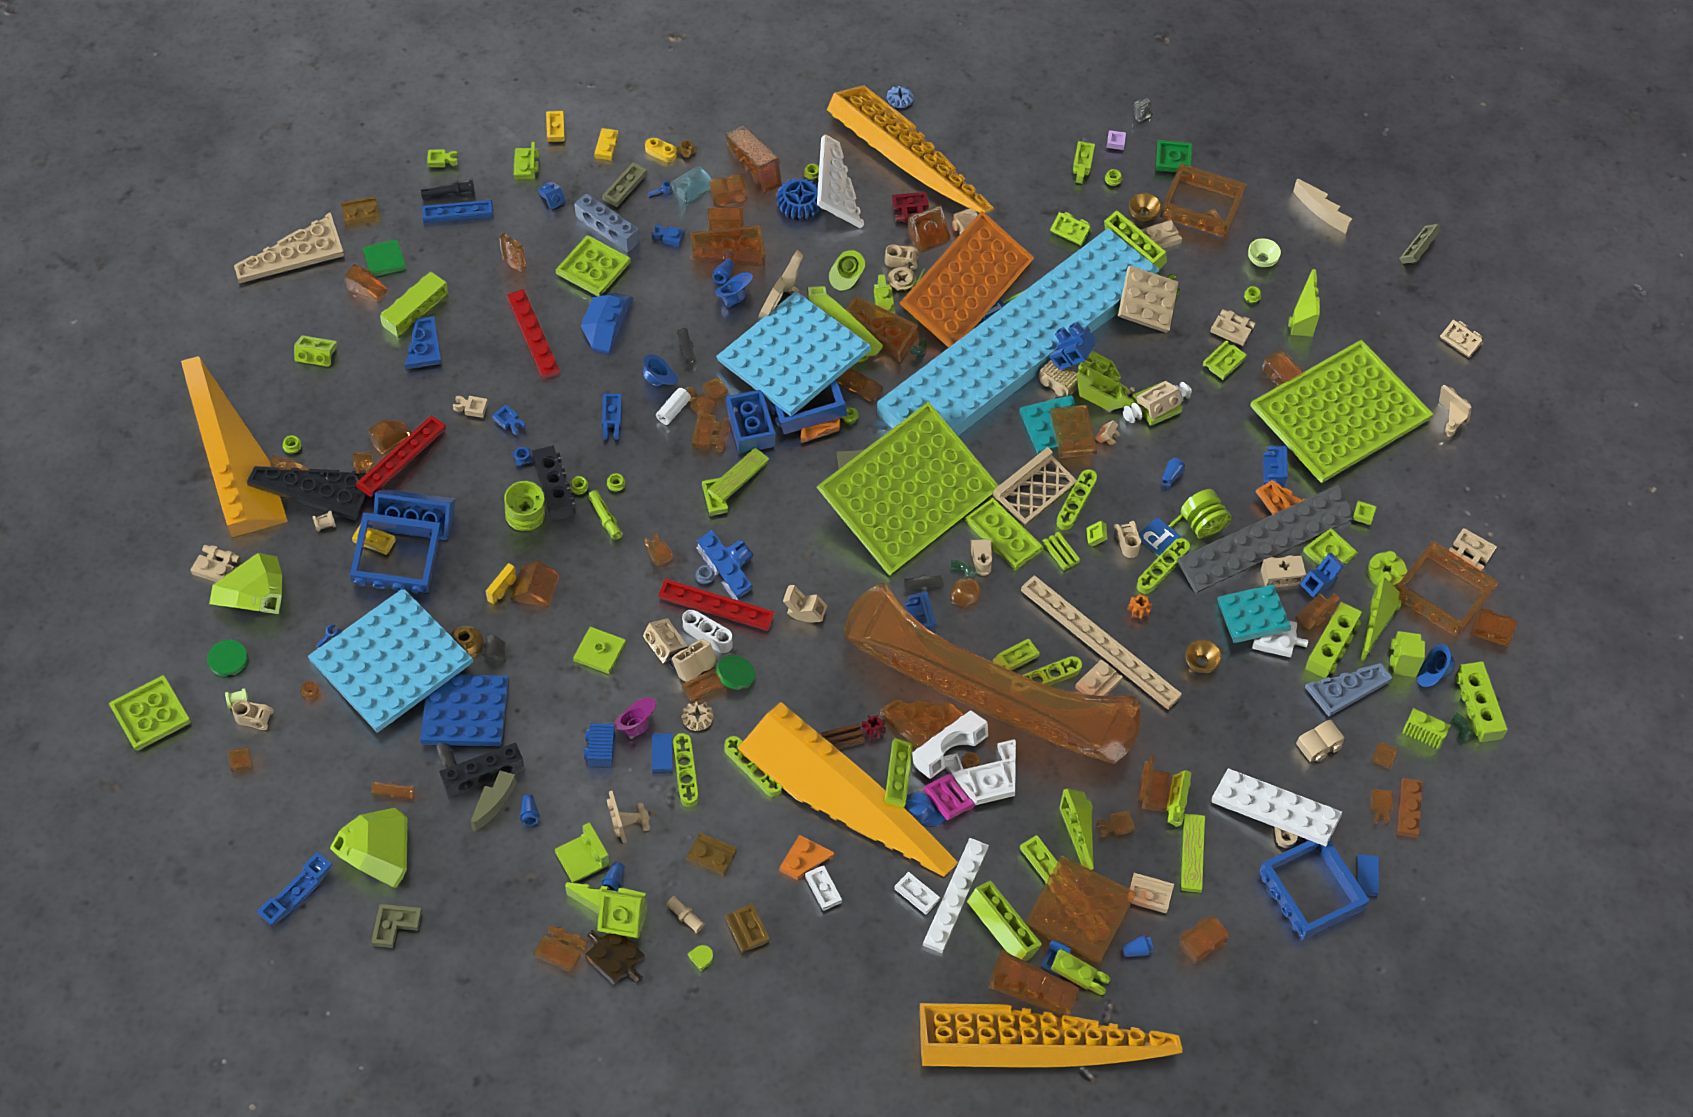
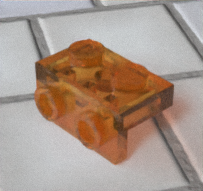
M1319 593L1295 619L1308 631L1315 624L1320 626L1326 619L1324 615L1326 613L1331 614L1338 607L1336 603L1340 597L1334 593L1327 600Z

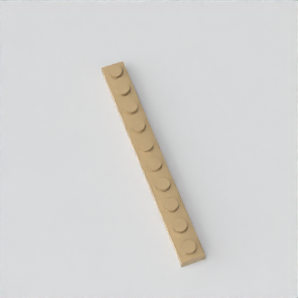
M1035 575L1021 587V591L1166 709L1169 710L1181 698L1182 693Z

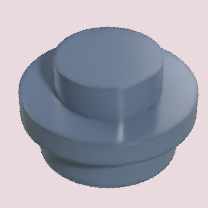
M707 565L699 567L695 574L696 580L701 584L711 583L715 578L714 570Z

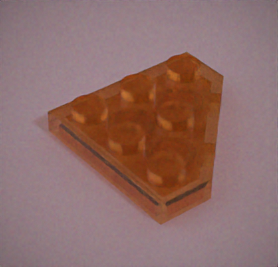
M893 700L880 710V715L916 749L963 716L951 703L937 705L927 701L905 703L903 700Z

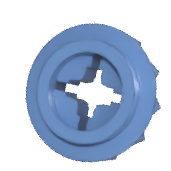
M900 85L897 88L892 87L887 93L888 103L896 108H905L911 105L914 99L912 90L907 89L906 86L903 88Z

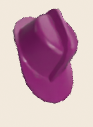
M650 697L637 700L615 720V727L618 730L624 731L630 739L644 733L649 726L648 717L655 710L656 701Z

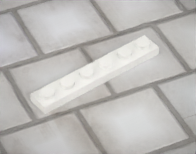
M969 838L925 937L923 946L943 953L989 845Z

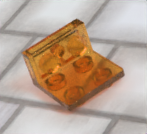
M1150 755L1149 762L1145 761L1144 770L1142 771V787L1140 788L1139 800L1142 801L1143 809L1166 812L1171 773L1153 770L1155 755Z

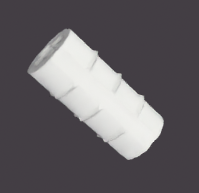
M678 388L656 413L657 419L661 423L668 425L691 399L690 394L685 389Z

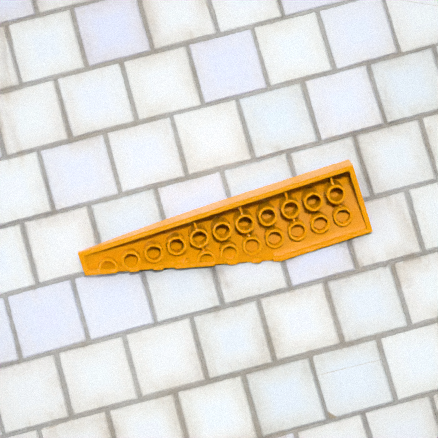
M865 85L833 94L827 108L832 116L843 122L858 137L863 138L871 147L876 148L900 168L939 193L979 213L983 211L986 214L994 210V207L981 194L975 193L976 188L973 185L965 182L966 178L962 174L958 175L955 172L957 168L941 152L934 150L935 146L933 143L927 142L924 139L925 135L915 130L916 126Z
M197 356L181 361L231 538L288 522L280 496L247 485V480L254 466L271 467L269 459L201 358Z
M782 702L764 716L738 747V751L742 752L751 762H754L765 774L772 777L792 797L802 803L804 801L812 805L811 808L829 814L830 818L846 823L847 827L874 841H881L891 850L896 849L904 853L903 856L921 862L922 866L943 877L958 864L951 854L905 808L884 803L886 791Z
M920 1003L922 1066L1069 1067L1128 1062L1182 1053L1180 1037L1175 1034L1152 1030L1150 1033H1144L1140 1028L1131 1027V1030L1118 1028V1024L1109 1023V1026L1099 1025V1021L1067 1015L1059 1018L1050 1012H1044L1043 1015L1031 1013V1009L1022 1008V1011L1012 1009L1010 1005Z

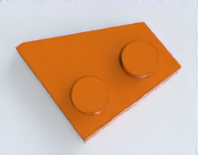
M840 418L808 428H802L801 442L804 443L839 431Z
M1273 480L1256 490V493L1272 514L1306 500L1292 495V491L1281 487L1280 484Z
M799 835L779 867V871L798 880L805 876V873L818 868L822 862L827 859L831 860L834 857V852Z

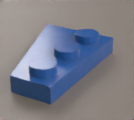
M434 316L416 319L411 336L412 341L408 348L407 360H405L404 364L405 369L442 364Z

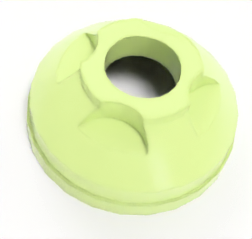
M1257 239L1250 244L1248 249L1249 259L1260 267L1273 266L1278 262L1281 255L1278 244L1270 239ZM1265 256L1268 260L1260 261L1258 257Z

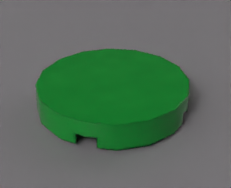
M223 640L211 647L208 652L207 662L214 674L221 677H228L227 675L234 676L245 668L248 662L247 652L240 642Z
M737 655L723 657L716 668V673L720 677L719 680L727 687L735 690H741V688L745 687L749 688L755 679L754 667L745 658Z

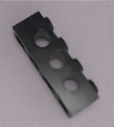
M554 445L532 450L533 462L551 521L574 516L573 508H576L574 497L569 496V493H571L570 484L564 480L566 478L564 466L560 467L559 464L562 463L560 452L555 451Z
M515 742L440 770L439 773L449 799L496 781L499 771L516 774L524 771L525 767L522 755Z

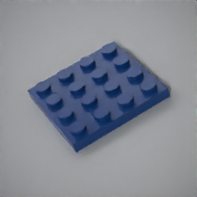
M456 675L428 695L424 707L420 737L421 745L502 746L509 677L504 675Z

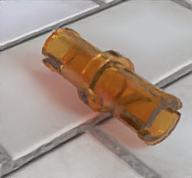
M373 781V795H387L390 798H395L396 796L413 799L415 786L398 785L396 782L389 784Z

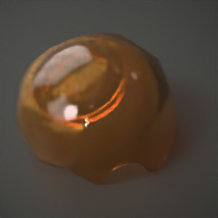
M968 577L958 579L950 591L951 600L961 607H967L971 603L975 604L981 595L979 584L976 580Z

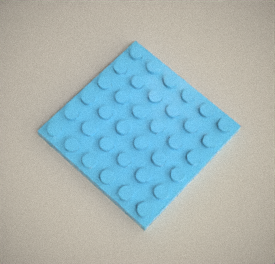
M795 291L773 309L769 316L762 318L719 353L717 360L754 389L761 390L767 399L789 416H792L867 354L871 347L863 339Z
M405 589L395 593L308 655L309 660L377 733L473 663L472 657Z

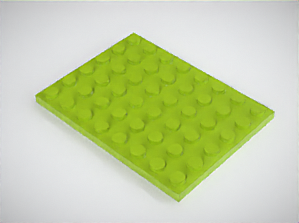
M1362 339L1253 400L1250 405L1321 483L1432 419L1434 415Z
M928 401L817 486V489L890 576L989 498L999 485Z

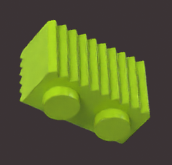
M1413 708L1404 727L1403 734L1410 735L1411 738L1414 737L1418 741L1421 740L1422 743L1425 742V744H1429L1433 748L1440 749L1451 724Z

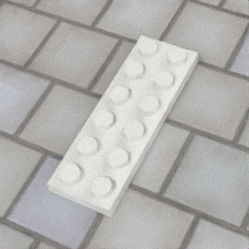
M1229 768L1212 797V803L1323 846H1327L1342 816V811Z

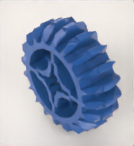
M801 177L798 180L795 178L792 181L787 180L786 184L782 183L777 193V205L781 213H785L786 217L791 215L792 219L798 217L799 220L802 217L807 220L808 216L813 217L814 213L818 214L819 209H822L817 205L818 184H815L814 180L809 182L808 178L802 180Z

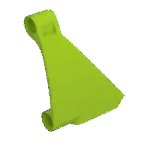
M826 286L807 287V296L810 302L870 345L871 350L857 362L866 361L868 356H877L883 345L848 311L827 295Z

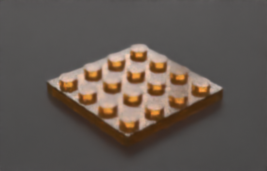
M1061 856L1027 917L1025 924L1029 929L1053 941L1063 943L1071 948V950L1100 964L1134 900L1136 892Z

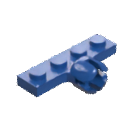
M710 530L697 540L738 599L754 588L741 569L746 562L753 558L752 551L742 539H739L730 547H725L714 531Z

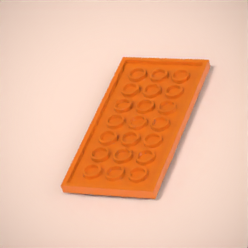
M981 211L899 304L949 348L974 329L1034 257L988 215Z

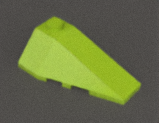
M1312 269L1294 310L1293 317H1289L1291 335L1311 337L1314 335L1320 315V300L1317 297L1318 288H1316V269Z
M1382 576L1372 598L1361 655L1362 661H1365L1393 618L1395 611H1399L1401 606V600L1398 599L1400 592Z
M1068 788L1063 789L1060 810L1088 879L1092 877L1094 869L1092 802L1090 799H1087L1084 792Z
M566 882L565 885L568 896L599 914L602 889L609 890L607 886L594 889L588 884ZM619 888L617 892L644 896L640 928L641 933L645 917L648 911L646 893L626 888Z

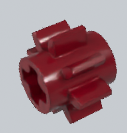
M868 715L867 722L862 721L863 735L867 734L869 740L872 738L880 739L881 733H886V727H884L885 719L881 720L878 715Z

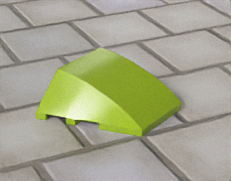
M1091 351L1086 361L1079 363L1077 381L1080 397L1106 410L1124 408L1125 406H1131L1132 403H1136L1134 399L1129 398L1127 395L1129 390L1121 384L1120 379L1122 377L1113 361Z

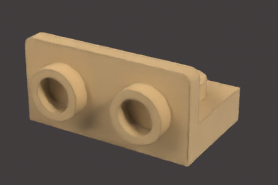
M1452 320L1440 335V339L1470 358L1479 346L1482 347V336L1476 331H1469L1467 325L1463 322Z
M1167 381L1136 396L1137 403L1149 410L1151 419H1155L1181 404L1179 388Z
M668 618L649 623L643 634L646 642L662 663H667L668 658L672 654L675 655L688 648V645Z

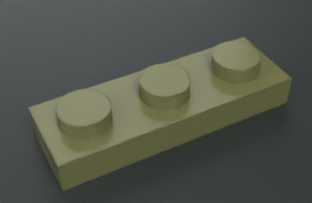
M632 162L602 195L603 200L618 207L647 175V169Z
M1439 224L1424 226L1399 258L1402 264H1413L1419 261L1421 255L1429 248L1431 242L1437 238L1438 233L1442 230Z

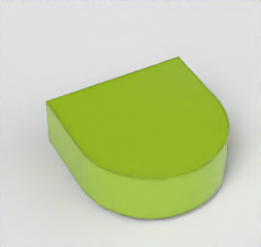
M699 945L688 953V957L702 971L712 963L713 952L710 947Z

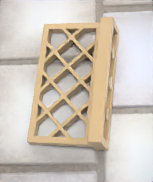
M1048 447L999 485L992 495V498L997 502L1000 501L1023 526L1068 491L1077 481L1052 456L1053 452ZM1051 462L1056 467V472L1046 471V465ZM1035 474L1043 475V483L1033 482V476ZM1046 476H1056V484L1046 483ZM1059 477H1066L1070 483L1067 485L1059 484ZM1020 486H1030V493L1020 492ZM1033 486L1043 487V495L1033 494ZM1046 487L1056 488V494L1054 496L1046 495ZM1017 496V504L1009 503L1005 498ZM1020 497L1030 498V505L1020 504ZM1033 498L1043 499V505L1033 506ZM1020 509H1029L1030 515L1025 519L1020 514Z

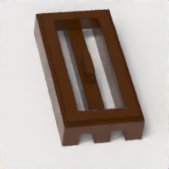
M860 723L821 732V736L828 742H840L832 744L838 750L865 744ZM857 736H858L857 739L844 741V740H847V739H849V738H853V737H857Z

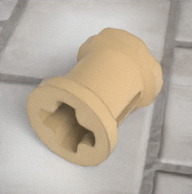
M331 511L318 517L312 516L317 532L331 526L333 528L336 527Z

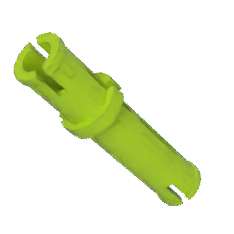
M594 490L590 492L588 498L600 516L603 527L608 530L612 540L620 539L623 532L617 525V519L610 513L599 491Z

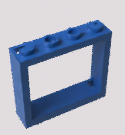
M834 380L829 385L835 403L789 417H784L782 409L774 403L770 404L773 415L777 414L778 416L775 418L777 427L782 428L783 434L847 416L846 406L837 380Z
M363 513L350 571L351 583L360 584V586L370 585L377 589L392 588L395 591L405 589L415 594H418V592L429 593L441 535L440 523ZM367 529L431 537L423 579L358 571Z
M1309 840L1263 862L1259 870L1262 881L1267 883L1270 888L1272 897L1278 900L1283 914L1289 917L1294 931L1297 930L1303 940L1366 910L1370 902L1330 840L1327 846ZM1317 849L1352 903L1308 924L1277 876L1274 868Z

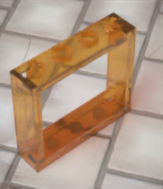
M1180 164L1163 202L1160 217L1227 238L1244 197L1247 184ZM1181 181L1235 198L1226 221L1170 204L1179 182Z
M1432 541L1398 583L1396 589L1400 592L1398 599L1401 600V603L1408 605L1416 613L1422 614L1432 623L1439 625L1448 633L1450 632L1459 638L1494 593L1498 581ZM1428 558L1483 592L1461 621L1406 586Z

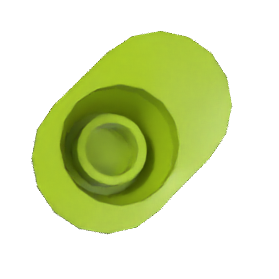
M855 250L843 252L830 269V284L838 290L850 289L865 268L864 257Z

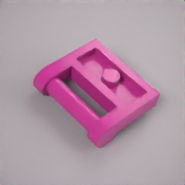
M951 773L926 785L923 790L947 821L965 811H970L976 805L954 781L955 777Z

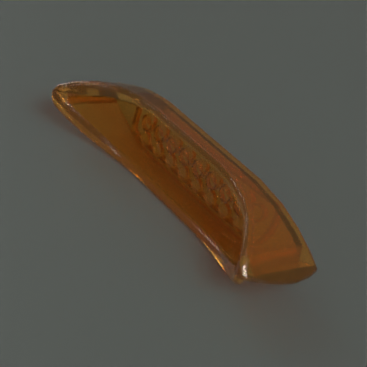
M887 583L878 584L863 593L849 611L844 627V638L899 673L1026 733L1078 754L1114 764L1122 759L1136 742L1141 724V708L1138 699L1133 695L1080 694L1056 689L1028 679L954 645L928 630L901 605Z

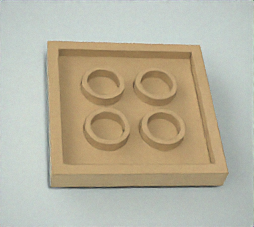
M1130 265L1127 267L1118 317L1167 333L1170 330L1178 281Z

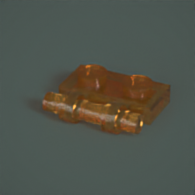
M698 413L692 447L710 450L711 444H716V451L722 452L727 443L726 434L730 428L729 419L724 417L721 422H717L716 415ZM714 430L719 431V436L713 435Z
M550 925L547 933L553 935L552 938L543 935L533 954L541 960L572 973L581 957V952L575 949L580 947L585 950L588 942L577 934L572 935L565 932V929L562 927ZM561 939L569 942V945L566 946L559 941Z

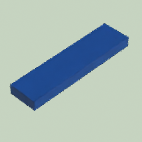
M492 200L422 206L423 224L494 217Z

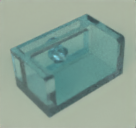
M698 165L671 182L672 194L683 205H687L712 189V178Z

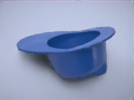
M744 272L734 276L715 291V295L721 297L727 307L736 305L745 298V287L752 281L753 275L750 272Z
M654 354L646 355L643 358V376L648 382L655 386H661L663 383L674 385L678 382V376L664 359Z
M1444 644L1436 645L1428 653L1417 674L1418 683L1422 687H1431L1438 683L1440 679L1451 675L1454 671L1455 660L1451 656L1448 646Z
M914 792L907 795L904 808L921 825L934 827L940 825L945 820V817L926 794Z

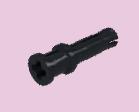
M469 178L466 181L455 180L451 184L420 188L422 199L450 194L460 196L462 193H475L473 178Z

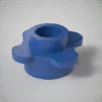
M519 447L512 453L517 466L533 462L529 448Z

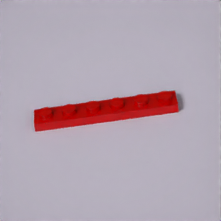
M522 289L507 294L508 301L542 379L559 375L560 369L525 290Z
M431 415L357 482V488L370 497L375 495L377 491L446 429V425Z
M668 579L664 580L658 594L660 599L765 631L769 630L775 616L774 611Z

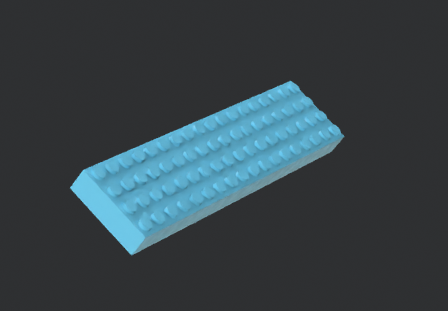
M1107 228L877 401V415L893 429L929 401L955 434L959 436L1040 373V370L1051 360L1050 354L1059 350L1056 347L1059 340L1055 336L1059 328L1065 327L1068 333H1070L1068 327L1072 323L1078 322L1082 328L1088 326L1090 333H1092L1119 312L1127 267L1131 265L1157 275L1159 274V269Z

